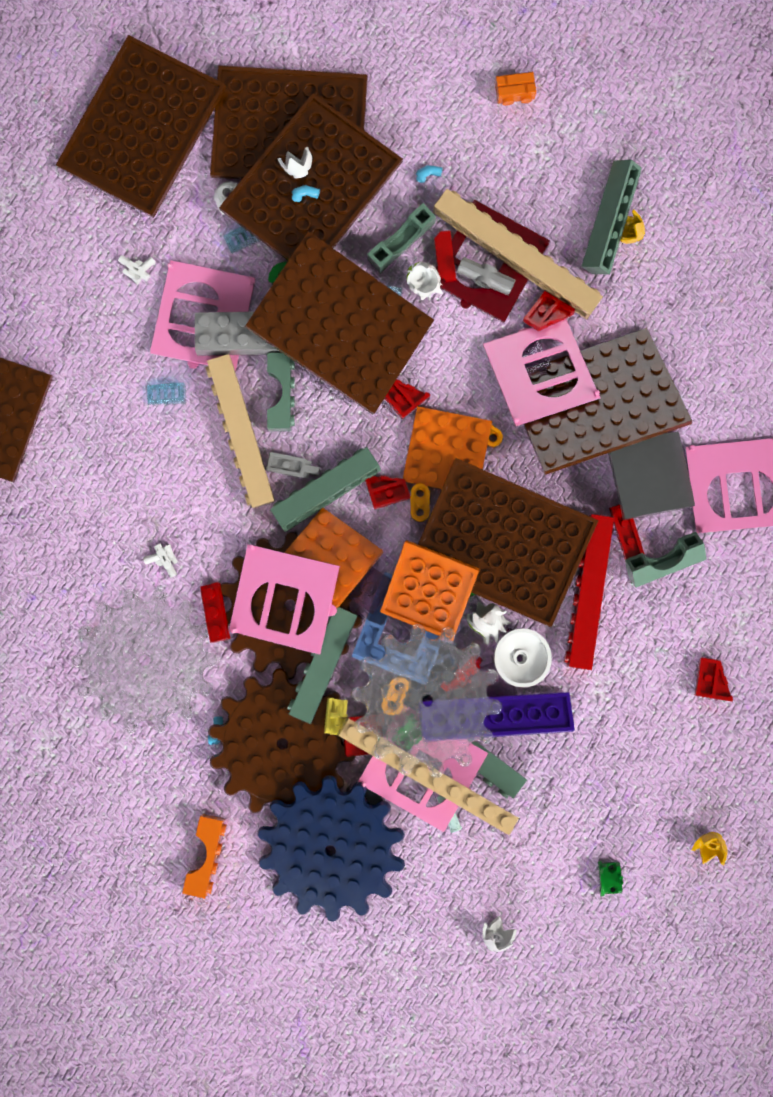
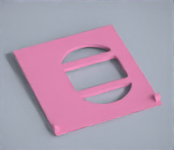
M170 260L150 354L188 361V366L192 369L197 368L199 364L208 365V360L224 356H197L195 347L182 346L172 339L168 332L169 329L195 334L194 327L169 322L173 301L175 298L216 306L218 307L217 312H249L255 278ZM200 282L210 286L217 293L219 300L180 293L177 290L187 283ZM230 355L236 371L239 355Z
M566 319L541 331H537L534 328H522L517 333L483 344L515 426L600 399V391L595 387ZM553 339L562 343V345L522 357L524 350L534 341ZM567 351L575 369L574 372L535 385L532 384L524 364ZM575 378L578 379L575 387L569 393L560 397H546L537 392Z
M773 439L701 446L690 445L686 447L689 478L695 502L693 510L697 533L773 526V506L766 514L763 513L758 472L763 473L773 484ZM752 473L757 516L731 517L726 474ZM716 476L720 478L724 518L712 510L707 498L708 487Z
M248 544L229 631L321 654L328 617L334 616L337 612V608L332 605V599L340 566ZM268 582L260 625H258L252 615L251 601L255 591L261 585ZM276 583L299 589L289 634L266 627ZM307 592L314 603V619L305 632L297 635L304 597Z
M402 704L400 711L394 717L383 739L401 749L394 740L391 742L389 737L404 723L405 718L411 713L415 715L414 718L420 723L419 713L408 705ZM420 737L421 740L416 745L412 746V750L409 753L415 757L417 752L421 750L440 761L441 766L438 771L444 773L446 768H449L452 779L467 788L470 787L488 754L465 739L422 742V737ZM372 756L358 782H362V786H366L369 790L444 832L458 805L445 799L438 805L426 807L433 793L429 788L426 790L420 803H416L396 791L405 774L399 771L394 782L389 786L385 776L386 763Z

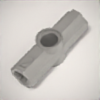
M463 257L457 270L458 274L474 280L478 286L485 289L492 288L508 296L515 283V279L499 273L495 267L489 264L481 265L466 257Z

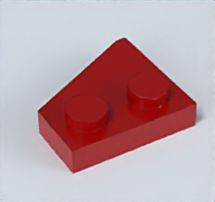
M544 291L525 315L523 322L537 331H541L574 315L575 309Z
M372 476L365 480L374 510L411 499L405 479Z

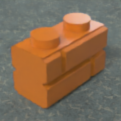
M534 72L496 76L497 103L508 106L517 101L529 103L532 99H535L536 85Z

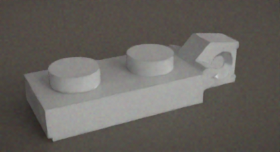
M269 452L266 471L304 479L309 478V474L319 476L320 467L311 466L312 461L304 458Z

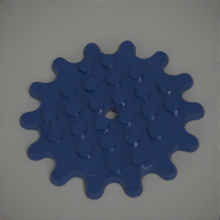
M327 775L323 778L322 787L319 791H311L304 782L299 781L293 786L295 794L293 803L286 804L280 800H273L270 804V810L277 817V823L271 827L262 826L258 830V837L271 845V852L261 856L258 863L260 868L264 870L272 869L278 873L279 879L272 887V891L276 896H282L287 892L296 894L298 897L296 909L299 914H307L313 906L318 905L325 909L326 918L331 922L339 919L340 910L343 906L352 907L360 916L366 915L369 911L367 897L370 894H377L383 898L390 897L393 889L386 882L385 875L390 871L400 872L405 867V861L393 855L391 851L393 844L404 839V831L401 828H389L385 825L384 818L391 810L390 804L387 801H380L375 805L368 804L365 801L367 788L362 786V782H356L349 791L343 792L338 789L336 778L332 775ZM329 845L334 846L336 852L329 855L325 848Z

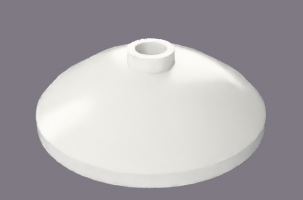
M512 630L506 633L496 645L494 651L495 668L500 677L510 685L516 687L536 685L545 678L550 670L552 661L550 647L547 641L533 630ZM518 655L522 656L521 662L517 661Z

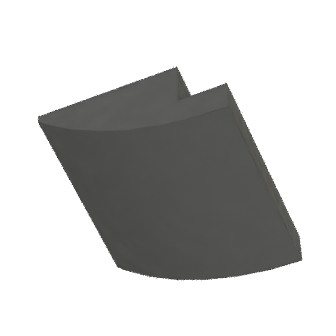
M679 432L664 433L608 453L623 520L637 517L643 518L695 506Z

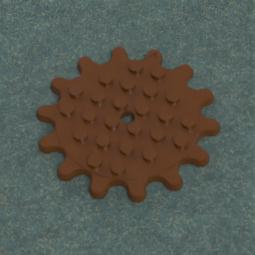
M288 532L285 535L284 544L279 548L272 547L266 538H259L256 541V546L284 553L298 535L295 532ZM236 556L232 560V566L239 575L237 581L221 584L222 595L231 601V608L226 611L228 626L231 623L245 559L242 556ZM268 582L261 585L255 591L251 601L252 615L258 625H260ZM275 584L266 625L268 629L287 634L290 633L295 609L288 611L285 608V603L288 600H293L296 604L298 588ZM357 584L339 608L351 612L350 602L362 596V587ZM307 592L304 597L297 635L305 632L314 619V603ZM355 614L357 619L353 628H359L362 625V617ZM237 633V637L230 644V649L233 653H241L246 649H250L255 653L253 668L256 672H264L269 664L278 663L286 671L288 680L296 676V670L300 664H311L314 658L311 656L312 652ZM347 642L341 655H345L349 651Z
M282 668L274 670L272 682L267 686L260 685L257 679L252 676L245 678L243 685L246 695L243 699L235 700L230 696H226L221 700V708L227 712L228 720L224 724H214L209 727V736L213 739H218L223 746L220 753L210 758V766L214 769L225 768L230 772V779L224 785V792L229 796H233L239 791H246L250 795L248 808L252 813H259L266 803L273 800H280L286 804L293 803L295 800L293 786L299 781L304 782L311 791H319L322 787L323 778L327 775H332L336 778L338 789L344 786V779L337 773V766L341 762H352L356 756L345 757L342 737L324 733L327 698L341 700L338 692L331 691L323 696L311 724L289 715L290 711L287 708L291 699L295 700L298 693L295 690L298 684H291L287 679L286 671ZM280 738H285L288 741V746L285 749L277 746V741Z

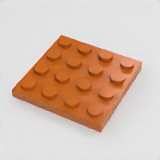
M417 406L403 479L407 483H421L428 487L442 489L455 458L483 469L492 421Z
M322 508L284 553L340 566L332 599V605L338 608L383 554V550Z
M406 540L380 613L453 641L480 569Z

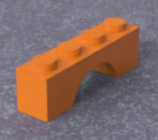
M206 814L200 816L196 836L205 844L207 857L202 867L189 871L186 874L182 894L205 899L208 894L212 893L214 882H211L212 874H216L218 863L215 862L216 856L221 854L223 844L220 843L221 836H225L227 825L224 824V818Z

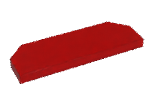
M440 231L434 238L438 273L445 282L456 281L451 232Z

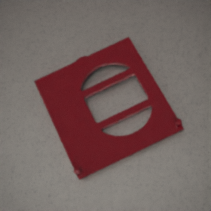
M472 201L476 209L489 214L493 221L505 225L509 232L518 234L525 243L534 245L538 252L543 255L550 240L479 201ZM457 230L452 238L454 264L459 267L461 260L457 259L456 255L467 236ZM503 263L498 272L515 279L509 296L492 288L476 289L467 287L460 283L457 278L456 281L445 282L441 279L440 283L442 285L440 288L461 299L460 305L462 308L468 309L472 305L505 323L529 279L506 263Z

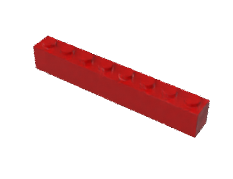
M595 514L589 515L599 521L578 566L581 568L580 575H577L575 586H578V591L573 596L575 612L571 613L570 616L572 632H568L567 643L570 645L569 651H566L564 656V662L567 663L566 667L592 670L614 523V517Z

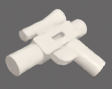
M123 255L118 259L120 263L129 269L125 268L123 273L129 276L137 285L141 282V279L149 280L150 275L146 270L156 263L152 257L148 258L144 263L140 260L134 263Z
M160 543L154 546L156 554L143 557L145 564L155 562L158 566H164L170 578L177 575L173 564L178 563L172 551L171 544L163 548Z

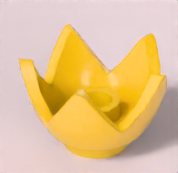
M634 209L632 210L633 217L627 216L620 241L625 244L640 241L645 235L644 222Z
M709 832L697 839L691 850L695 851L700 848L702 863L705 864L717 856L720 863L724 866L728 849L723 837L717 832Z

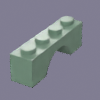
M422 203L409 215L397 232L385 241H381L367 254L368 261L381 274L435 224L436 216Z
M267 353L268 375L277 379L281 383L283 390L280 401L274 407L267 409L268 431H291V426H295V415H291V407H295V396H291V389H295V377H292V370H295V361L283 353Z
M697 532L678 538L675 547L662 557L649 558L641 553L625 560L628 577L636 588L707 560L705 545Z

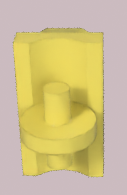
M327 698L324 733L337 735L348 716L346 714L348 700Z

